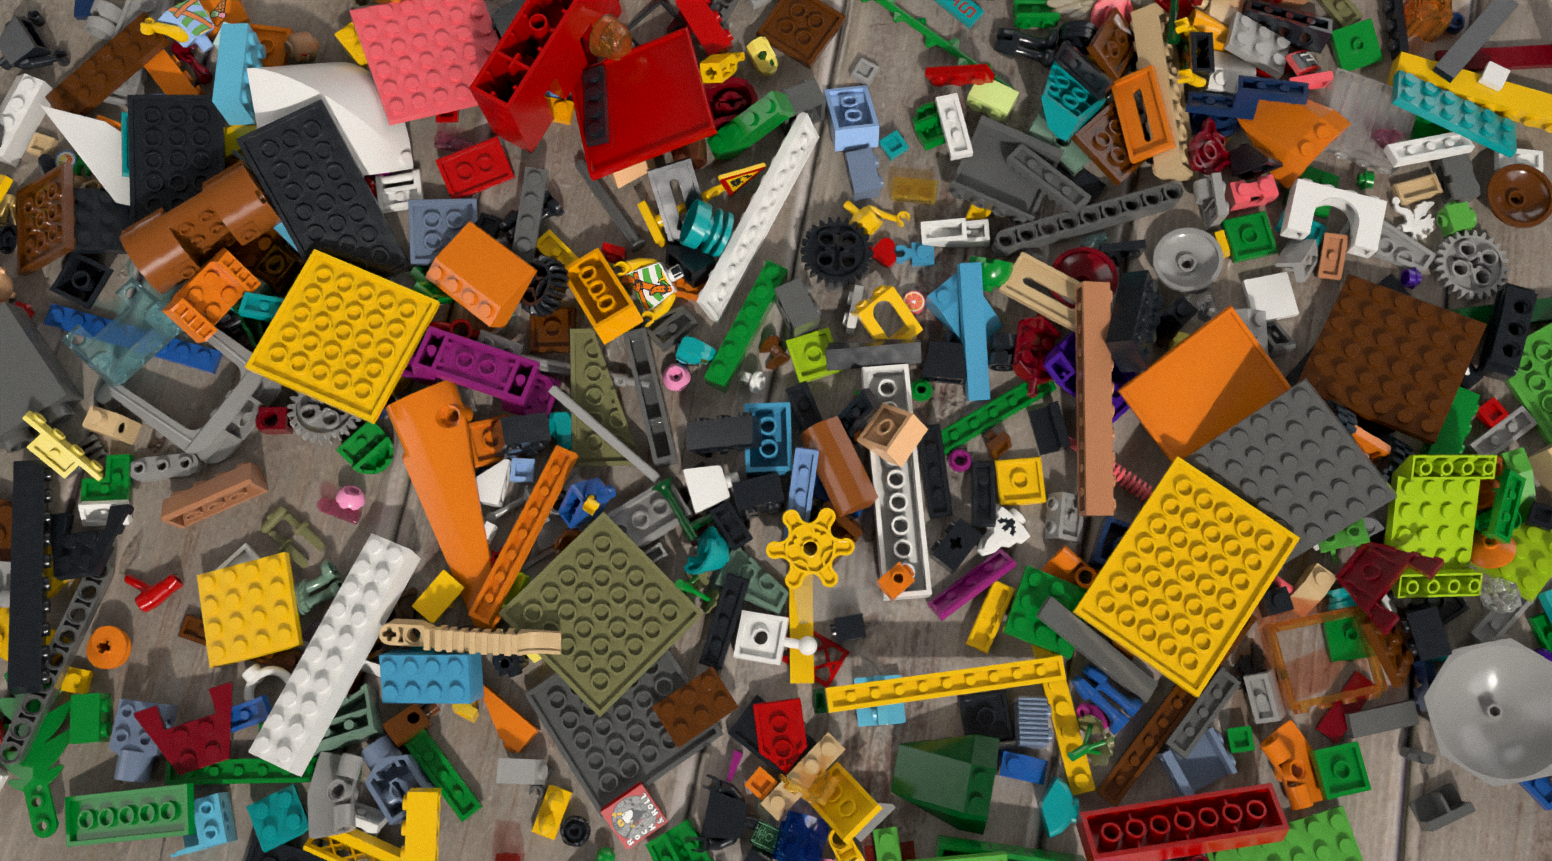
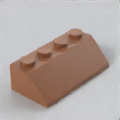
M243 462L238 464L234 470L219 472L214 475L213 479L194 483L190 489L171 493V497L164 499L162 503V522L183 529L268 492L269 490L260 467L252 462Z

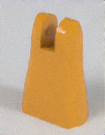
M1194 8L1188 17L1189 24L1194 26L1199 32H1213L1215 51L1231 53L1224 49L1229 27ZM1184 32L1179 33L1181 38L1184 39L1186 43L1188 37L1184 34Z

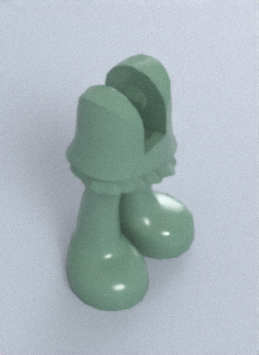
M329 559L322 562L320 566L322 573L310 581L304 578L301 583H295L294 588L299 616L307 615L312 610V607L335 598L343 584L339 580L341 575ZM333 582L325 590L311 596L312 591Z

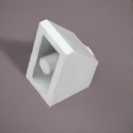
M504 459L476 477L480 504L496 508L503 507L510 481V460Z

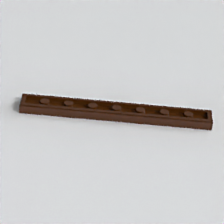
M186 614L178 637L206 646L203 619ZM291 648L249 660L265 666L281 667L292 674L304 652ZM359 671L348 691L349 694L353 695L358 691L364 672Z

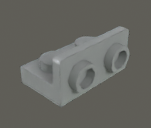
M1063 491L1048 494L1044 538L1047 540L1058 539L1072 543H1081L1083 516H1078V495Z

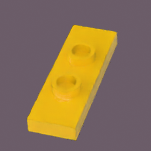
M995 581L990 585L965 645L988 654L1016 590L1015 588L999 581Z

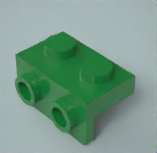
M1013 0V27H1020L1021 29H1029L1031 27L1050 29L1057 27L1060 13L1050 12L1055 8L1046 5L1047 0Z

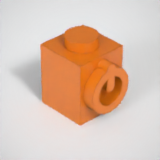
M898 562L876 584L893 601L914 583L915 579L913 576L915 574L907 564L902 565Z

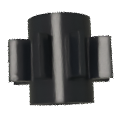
M228 311L216 323L220 331L228 336H233L234 339L244 334L241 321L235 312L230 313Z

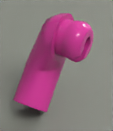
M1086 702L1078 705L1076 713L1079 717L1090 714L1102 720L1105 729L1109 727L1107 719L1101 708L1097 705Z

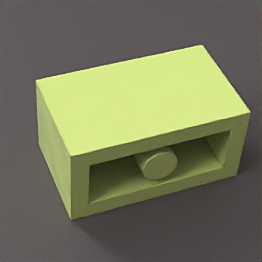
M995 80L993 83H984L983 85L974 84L968 94L966 105L976 112L988 115L992 120L1005 123L1016 103L1019 92Z

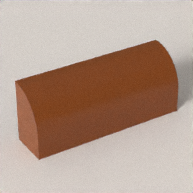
M835 416L818 422L802 432L799 437L804 447L819 450L816 472L838 517L840 518L872 506L878 499V495L839 417Z

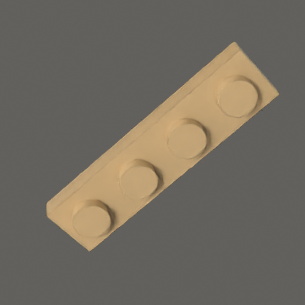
M827 732L760 804L779 821L842 754L845 748Z

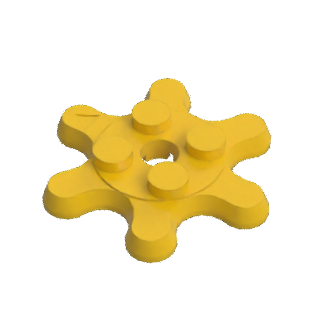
M823 508L820 510L816 520L810 523L803 521L795 510H787L783 514L782 520L788 528V537L783 541L770 542L766 547V554L772 559L783 558L789 562L790 570L785 577V583L789 588H799L804 578L810 574L818 576L826 587H833L837 584L838 575L832 568V562L839 555L847 556L852 554L855 545L849 538L838 539L832 535L831 526L836 519L835 512L832 509ZM810 541L817 545L816 552L811 555L806 554L803 550L804 544Z

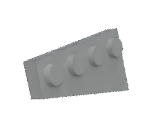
M1349 219L1338 234L1350 236L1351 226ZM1383 220L1378 250L1372 256L1405 269L1416 267L1418 272L1423 274L1437 254Z

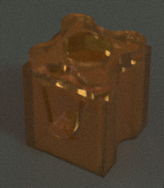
M1406 0L1403 4L1408 39L1418 36L1425 42L1434 43L1451 24V19L1453 18L1452 0Z

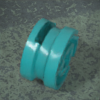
M1343 588L1328 591L1325 595L1329 597L1328 611L1358 606Z

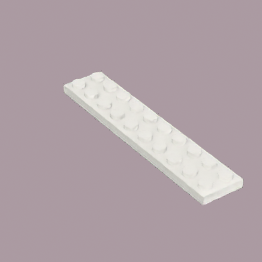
M802 112L793 120L790 131L782 140L778 153L772 158L767 173L763 175L760 186L756 193L752 195L748 208L741 215L736 230L730 235L729 242L725 250L720 254L718 263L710 272L706 285L698 294L696 302L707 316L717 323L721 321L819 139V135L808 113Z

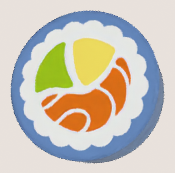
M64 150L56 155L54 163L57 167L65 162L73 164L74 168L78 157L72 151Z

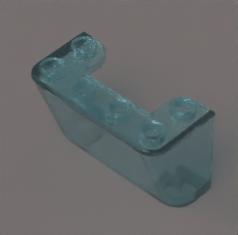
M133 277L115 292L128 307L97 335L92 337L78 324L61 339L63 343L111 386H119L125 383L181 331V328L162 312L166 306ZM130 288H136V295L132 298H127V291ZM84 335L82 343L78 345L72 343L75 336Z

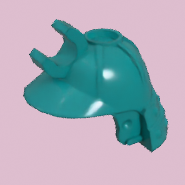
M708 527L701 534L697 544V557L689 556L687 558V564L683 568L688 574L695 575L722 569L729 561L730 545L722 538L723 535L719 534L715 527Z

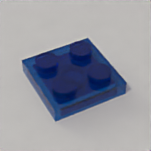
M784 809L772 858L778 861H821L830 828L829 824L823 818Z

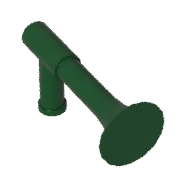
M1170 0L1166 43H1175L1177 48H1182L1185 45V41L1175 30L1177 27L1175 21L1178 18L1179 0Z
M673 478L665 479L655 485L652 491L656 490L664 496L688 540L691 542L699 537L696 530L708 523H712L713 519L707 513L705 516L690 522L671 490Z

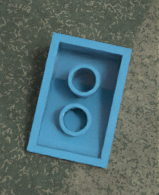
M955 273L927 296L925 305L947 330L953 332V337L958 343L962 344L958 275ZM984 297L987 340L991 334L1001 329L1003 324Z

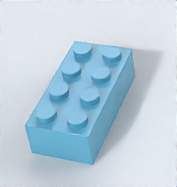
M248 23L221 25L212 102L229 125L256 124L247 68L263 67L266 49L260 43L256 32H253Z

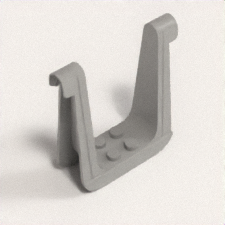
M216 328V333L207 342L239 367L241 377L238 385L226 394L225 401L219 408L212 411L209 421L202 428L190 430L111 377L94 398L112 410H119L124 405L184 452L194 454L206 464H219L226 461L238 449L256 426L255 418L259 414V407H271L278 398L282 385L248 371L245 365L252 352Z

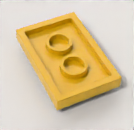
M838 761L803 794V797L846 844L883 809Z

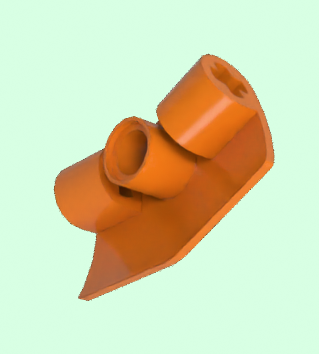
M1067 545L1062 546L1041 569L1045 573L1084 589L1089 588L1099 573V570L1089 567ZM1084 570H1088L1090 573L1089 581L1081 583L1079 574Z
M1288 720L1261 742L1260 748L1274 766L1273 771L1276 779L1283 783L1291 810H1299L1314 805V802L1322 801L1323 799L1309 752L1313 749L1294 722Z

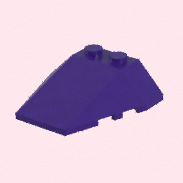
M1072 331L1047 353L1043 367L1057 385L1076 398L1075 332ZM1115 361L1113 371L1111 372L1114 383L1112 404L1115 408L1112 423L1129 409V406L1117 390L1137 375L1136 371L1120 373Z

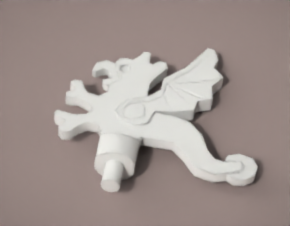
M1394 197L1392 199L1393 208L1397 213L1404 216L1406 222L1399 224L1397 229L1403 233L1411 232V238L1417 242L1416 234L1420 236L1421 240L1427 238V235L1423 234L1422 230L1426 231L1428 228L1429 233L1433 232V221L1435 218H1431V214H1428L1424 219H1421V217H1424L1435 203L1423 201L1421 204L1415 205V209L1411 211L1398 205L1400 199Z

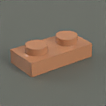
M1326 232L1323 234L1316 278L1341 280L1349 235Z

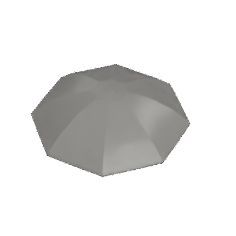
M1512 638L1452 649V654L1447 657L1424 695V701L1439 753L1492 787L1552 776V662Z

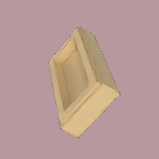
M1436 173L1391 186L1394 196L1400 199L1398 204L1400 207L1437 197L1444 193Z

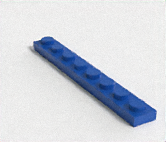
M53 303L43 323L48 327L212 374L216 373L223 355L220 351Z

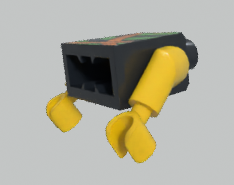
M1185 17L1175 21L1177 34L1184 32L1188 37L1181 54L1182 70H1178L1180 75L1178 83H1188L1195 87H1203L1206 84V80L1215 72L1213 32H1199L1194 26L1189 24L1188 18Z

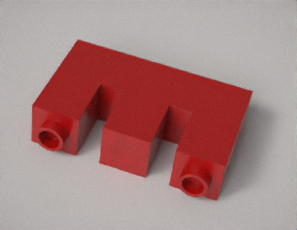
M526 0L469 87L495 135L531 154L533 153L554 120L553 113L545 98V93L548 90L565 100L568 98L582 76L583 70L588 66L580 39L583 38L600 47L622 13L619 0Z

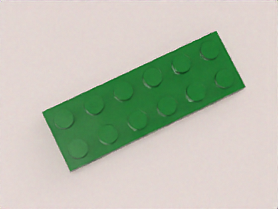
M194 783L65 797L66 847L195 834Z

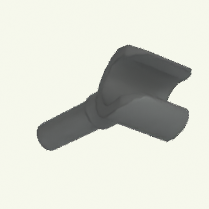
M551 766L548 768V775L545 779V785L547 784V781L549 780L550 776L555 770V768ZM533 785L529 789V795L532 794L535 788H538L540 796L537 800L542 798L546 793L545 785Z

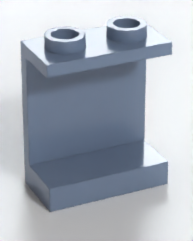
M1213 727L1207 729L1186 759H1182L1169 748L1156 754L1179 797L1195 795L1194 791L1224 775L1237 773L1234 757L1230 752H1226L1222 745L1224 740L1221 734L1214 730Z

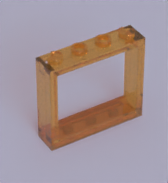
M1358 605L1262 626L1285 711L1293 710L1294 715L1309 712L1308 707L1317 705L1318 710L1333 707L1332 702L1341 700L1344 705L1358 702L1356 697L1366 695L1368 700L1382 697L1381 692L1388 691L1381 663L1361 627L1366 614ZM1355 617L1375 685L1295 701L1276 633Z

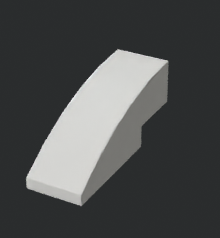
M966 218L921 222L922 245L939 247L990 246L988 219L966 221Z

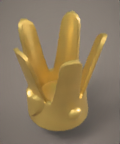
M7 191V194H5L0 203V222L7 223L10 210L14 224L17 225V197L10 195L9 191Z

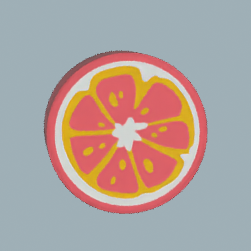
M910 291L903 298L904 303L913 315L919 314L924 309L925 298L920 292Z

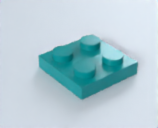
M294 784L246 806L264 852L272 850L309 831L308 817Z

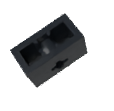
M962 518L957 523L952 520L944 531L947 533L944 540L941 541L938 538L930 549L934 552L930 558L952 575L983 536V534ZM957 540L959 542L958 548L951 549V542Z

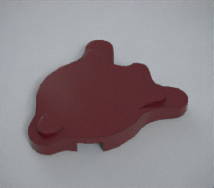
M1206 118L1202 121L1200 131L1189 139L1187 147L1190 167L1204 175L1217 173L1224 166L1231 167L1230 152L1224 147L1227 140L1217 132L1212 118Z

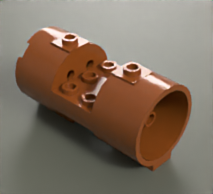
M243 160L203 182L202 192L169 212L160 208L121 231L122 234L119 237L125 251L145 279L159 293L164 294L193 277L203 266L202 261L211 258L223 247L231 246L237 240L244 246L282 222L259 181Z

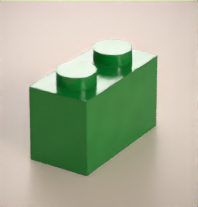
M110 693L71 695L69 744L110 742V736L113 731L110 722L113 701Z

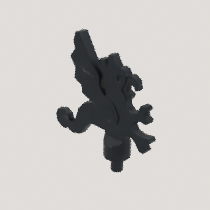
M1255 642L1251 643V659L1249 655L1244 657L1241 654L1240 660L1234 665L1235 670H1237V667H1240L1239 671L1243 673L1242 677L1234 676L1238 681H1244L1243 677L1245 675L1261 673L1267 670H1261L1264 667L1265 657L1263 656V650L1259 649ZM1279 671V676L1276 675L1277 681L1285 679L1288 676L1287 671ZM1245 684L1239 687V690L1242 689L1243 693L1247 692Z

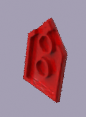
M801 698L753 704L759 753L787 774L807 747Z

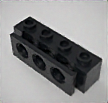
M1506 283L1497 289L1476 374L1500 381H1506L1516 375L1538 296L1535 290Z

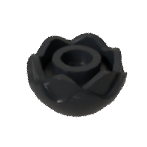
M574 815L568 817L560 827L562 841L566 845L573 847L584 845L591 834L588 821L581 816Z

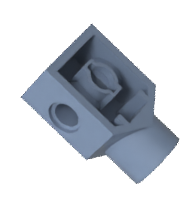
M119 699L109 748L118 755L113 779L141 783L150 782L154 760L164 755L136 720L133 713L158 705L165 728L175 726L178 705Z
M389 735L376 740L360 753L371 771L365 784L390 825L399 824L406 819V810L402 808L403 796L407 795L411 788H435L413 755H403Z

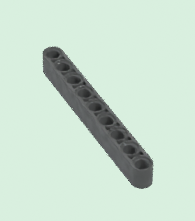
M1169 182L1085 206L1076 216L1071 217L1069 211L1003 229L996 235L992 250L997 256L1006 257L1171 210L1182 198L1184 191L1180 184ZM1105 211L1110 212L1112 216L1107 215ZM1084 217L1091 219L1092 222L1086 221ZM1063 223L1069 224L1071 228L1065 227ZM1042 229H1047L1050 234L1044 233ZM1021 235L1028 236L1029 240L1023 239ZM999 241L1007 242L1008 246L1002 245Z
M109 562L106 564L107 572L103 576L84 577L81 579L49 645L50 659L46 660V669H49L52 685L45 689V692L25 694L0 745V762L17 765L26 759L114 577L115 571ZM96 588L94 597L85 598L87 589ZM85 610V617L80 621H75L74 614L76 611ZM68 632H74V640L65 644L63 642L64 635ZM62 654L64 658L62 664L56 667L53 666L52 659L54 656ZM35 700H39L41 708L39 711L32 713L30 711V704ZM24 723H28L30 730L27 735L21 737L18 732L19 727ZM11 747H16L18 749L17 757L9 760L7 758V751Z

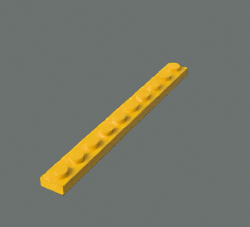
M1055 656L824 689L828 713L1067 679L1063 657Z

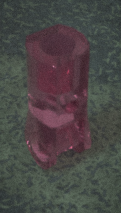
M438 132L437 136L439 138L434 143V147L443 151L457 152L475 145L476 142Z
M321 498L317 502L319 511L353 524H357L362 515L361 510L343 509L339 506V503L327 498Z

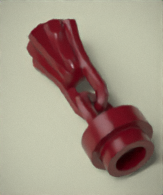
M175 41L171 46L172 53L178 59L188 62L200 83H210L213 75L195 59L190 46L185 48Z

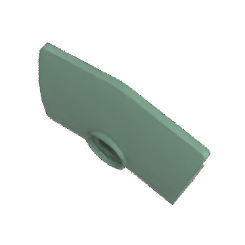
M1042 105L1036 119L1026 134L1064 150L1060 163L1074 176L1091 159L1071 138L1064 141L1056 137L1054 132L1048 129Z

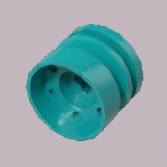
M696 199L690 206L684 219L679 238L680 244L696 249L701 243L702 253L706 254L709 252L711 256L719 257L730 238L734 214L729 211L724 212L722 208H717L712 214L711 204Z

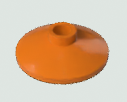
M1488 528L1478 532L1474 531L1470 559L1472 563L1483 568L1493 569L1503 567L1514 559L1516 543L1512 537L1510 544H1502L1494 538L1490 539L1481 534L1482 531H1487Z

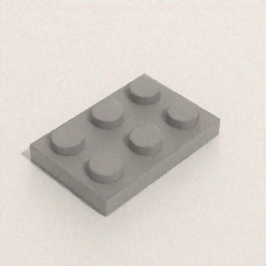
M1236 11L1231 16L1224 49L1279 79L1284 74L1286 65L1284 57L1288 55L1290 41Z

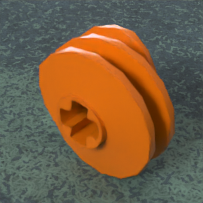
M109 625L102 626L95 630L87 642V658L93 666L100 669L118 668L130 656L132 650L131 640L128 634L121 628Z

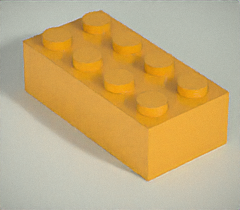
M599 248L594 249L565 267L568 270L567 276L570 278L567 284L604 345L644 321Z

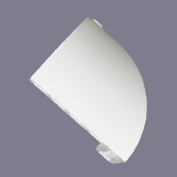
M348 62L247 68L257 129L323 99L363 176L414 169L405 122L389 126L372 75L368 70Z

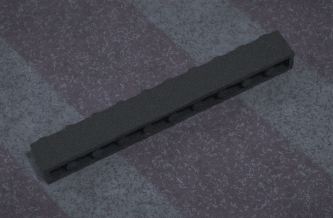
M42 460L14 461L7 677V689L12 695L45 692V684L50 682V672L48 668L46 669V660L50 659V647L46 645V637L50 636L51 627L50 622L46 621L47 613H51L50 599H47V591L51 590V577L47 576V568L52 567L51 554H48V546H52V534L48 532V524H52V511L48 510L49 503L53 502L52 489H49V481H53V470Z

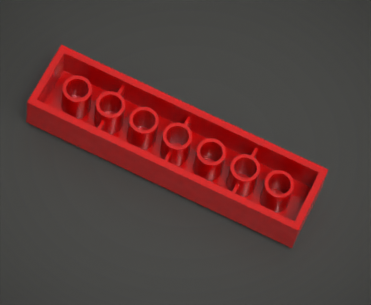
M1272 783L1080 812L1076 824L1087 861H1161L1281 842L1290 829Z

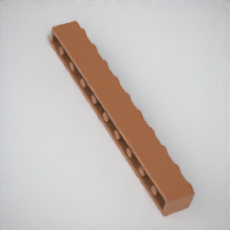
M1083 281L1075 286L1078 516H1114L1116 509V500L1113 497V488L1116 484V477L1113 474V464L1115 463L1113 440L1115 438V430L1112 427L1115 408L1112 404L1114 383L1111 377L1114 361L1105 343L1112 317L1110 303L1112 302L1113 292L1110 289V282Z

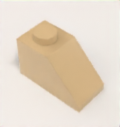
M1319 563L1307 566L1294 585L1295 591L1290 595L1294 607L1292 611L1301 618H1304L1325 597L1335 582L1336 575Z

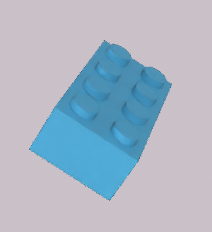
M393 649L379 655L383 703L471 704L484 697L481 653L479 652L469 654V652H446V650L438 652L435 649Z

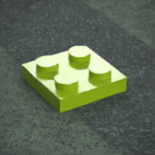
M829 327L785 341L799 383L804 381L810 382L843 371H827L826 348L829 342H834Z

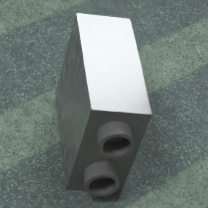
M3 302L0 304V449H5L7 453H14L27 447L35 439L31 434L35 429L22 419L29 410L33 413L41 414L46 419V424L53 428L73 418L75 412L72 406L84 398L26 311L21 307Z

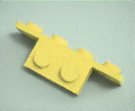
M29 410L22 417L24 421L40 433L26 448L64 479L78 466L82 467L97 481L103 478L105 474L103 466L96 460L88 459L84 455L83 449L78 445L70 444L60 430L57 428L52 429L47 425L46 419L41 414L33 413Z

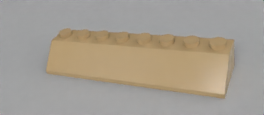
M1153 3L1131 12L1132 21H1130V27L1135 36L1133 47L1138 56L1136 67L1137 70L1150 65L1155 67L1176 147L1153 156L1152 170L1155 176L1164 181L1199 179L1198 171L1193 170L1188 162L1187 147L1189 139L1192 137L1189 113L1185 112L1186 94L1184 83H1178V79H1180L1178 70H1182L1179 51L1175 43H1166L1169 13L1157 3ZM1143 101V102H1142L1143 110H1144V112H1145L1146 115H1147L1146 108H1145V104H1144V101ZM1147 115V121H1148V122L1145 123V126H1146V130H1147L1148 134L1150 135V141H1151L1152 138H1153V134H1152V131H1151V127H1150V123H1149V119H1148V115Z

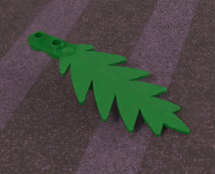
M8 672L4 674V677H5L6 682H7ZM60 687V689H59V691H58V693H57V695H56L54 701L56 700L58 694L60 693L61 687ZM25 694L15 695L17 698H0V710L11 721ZM35 700L30 704V711L32 713L39 711L41 708L39 700ZM71 701L66 702L47 714L26 759L22 763L10 765L0 762L8 771L21 778L9 780L8 784L14 789L24 792L32 830L40 838L52 836L59 826L49 784L61 773L64 765L61 764L52 769L50 768L57 762L68 746L70 729L50 741L49 739L67 717ZM24 723L19 727L18 732L21 737L28 734L30 730L28 723ZM3 724L7 733L10 724ZM7 751V758L9 760L15 759L18 755V751ZM37 797L41 799V804L39 806L36 802ZM43 821L47 825L45 830L42 828Z

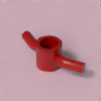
M457 319L452 323L436 321L429 324L431 327L453 333V329L457 328L458 324H464L468 332L465 338L478 340L480 331L473 330L471 324L465 319Z

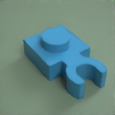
M911 242V248H907L904 245H898L895 248V252H902L904 254L903 257H896L897 264H903L907 260H911V266H934V246L922 245V242Z

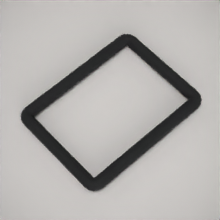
M658 0L625 28L624 34L636 47L640 44L629 31L660 4L679 23L667 34L677 31L683 26L682 19L663 0Z

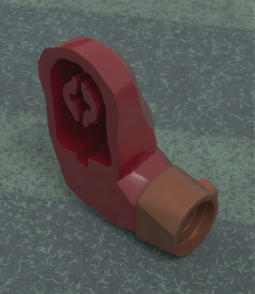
M736 76L729 77L723 83L704 84L717 131L758 101L754 87L747 80ZM703 138L672 150L673 160L677 161L690 157L694 171L703 168L707 164L706 140Z

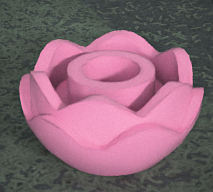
M674 363L666 367L662 380L667 389L682 391L690 383L691 375L686 366Z
M345 486L336 494V502L343 509L358 510L365 504V495L356 486Z

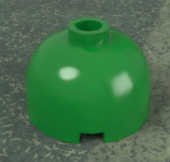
M970 256L969 263L981 262L983 291L993 292V288H1000L1001 285L1005 284L1010 278L1014 266L1010 262L978 256Z

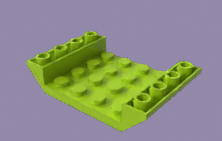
M1410 455L1392 473L1391 487L1396 492L1397 498L1389 502L1384 545L1396 547L1397 550L1405 552H1418L1427 557H1440L1444 559L1445 563L1432 580L1407 568L1391 587L1394 597L1480 596L1483 572L1470 568L1480 479L1495 478L1497 455Z

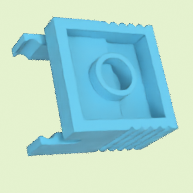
M229 792L215 793L194 800L195 834L183 836L185 849L170 854V857L191 854L238 840Z

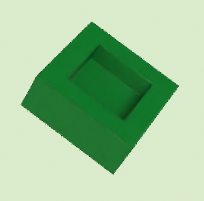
M1251 726L1224 729L1228 752L1237 753L1255 750Z

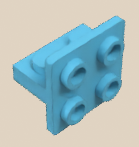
M874 675L873 677L855 678L854 684L902 678V676ZM904 703L856 709L859 727L906 722Z

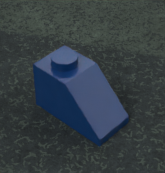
M999 751L995 775L1044 785L1048 761L1012 752Z

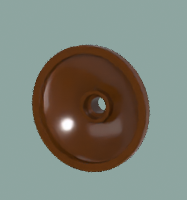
M1525 164L1507 165L1494 173L1488 181L1486 187L1487 204L1494 216L1506 225L1515 228L1535 227L1544 222L1552 213V183L1545 174L1532 166Z

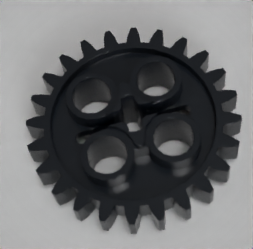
M840 216L837 217L836 222H833L831 217H828L827 224L819 220V228L816 225H812V232L806 231L807 239H802V245L805 247H802L800 253L803 254L801 262L806 263L804 265L805 271L811 269L810 278L817 275L816 283L825 280V287L831 282L834 289L837 288L838 283H841L843 288H846L847 281L854 285L855 277L862 280V273H868L869 268L867 266H871L872 260L870 258L874 254V251L870 250L873 243L867 242L870 237L869 234L862 235L864 227L856 229V221L850 225L849 218H846L843 223ZM839 234L840 242L838 270L835 271V235ZM827 238L831 240V243L823 244L821 240ZM849 239L852 240L854 244L846 245L843 241ZM822 259H827L831 262V264L825 266L822 265L820 261ZM846 260L851 261L853 266H844L842 262Z

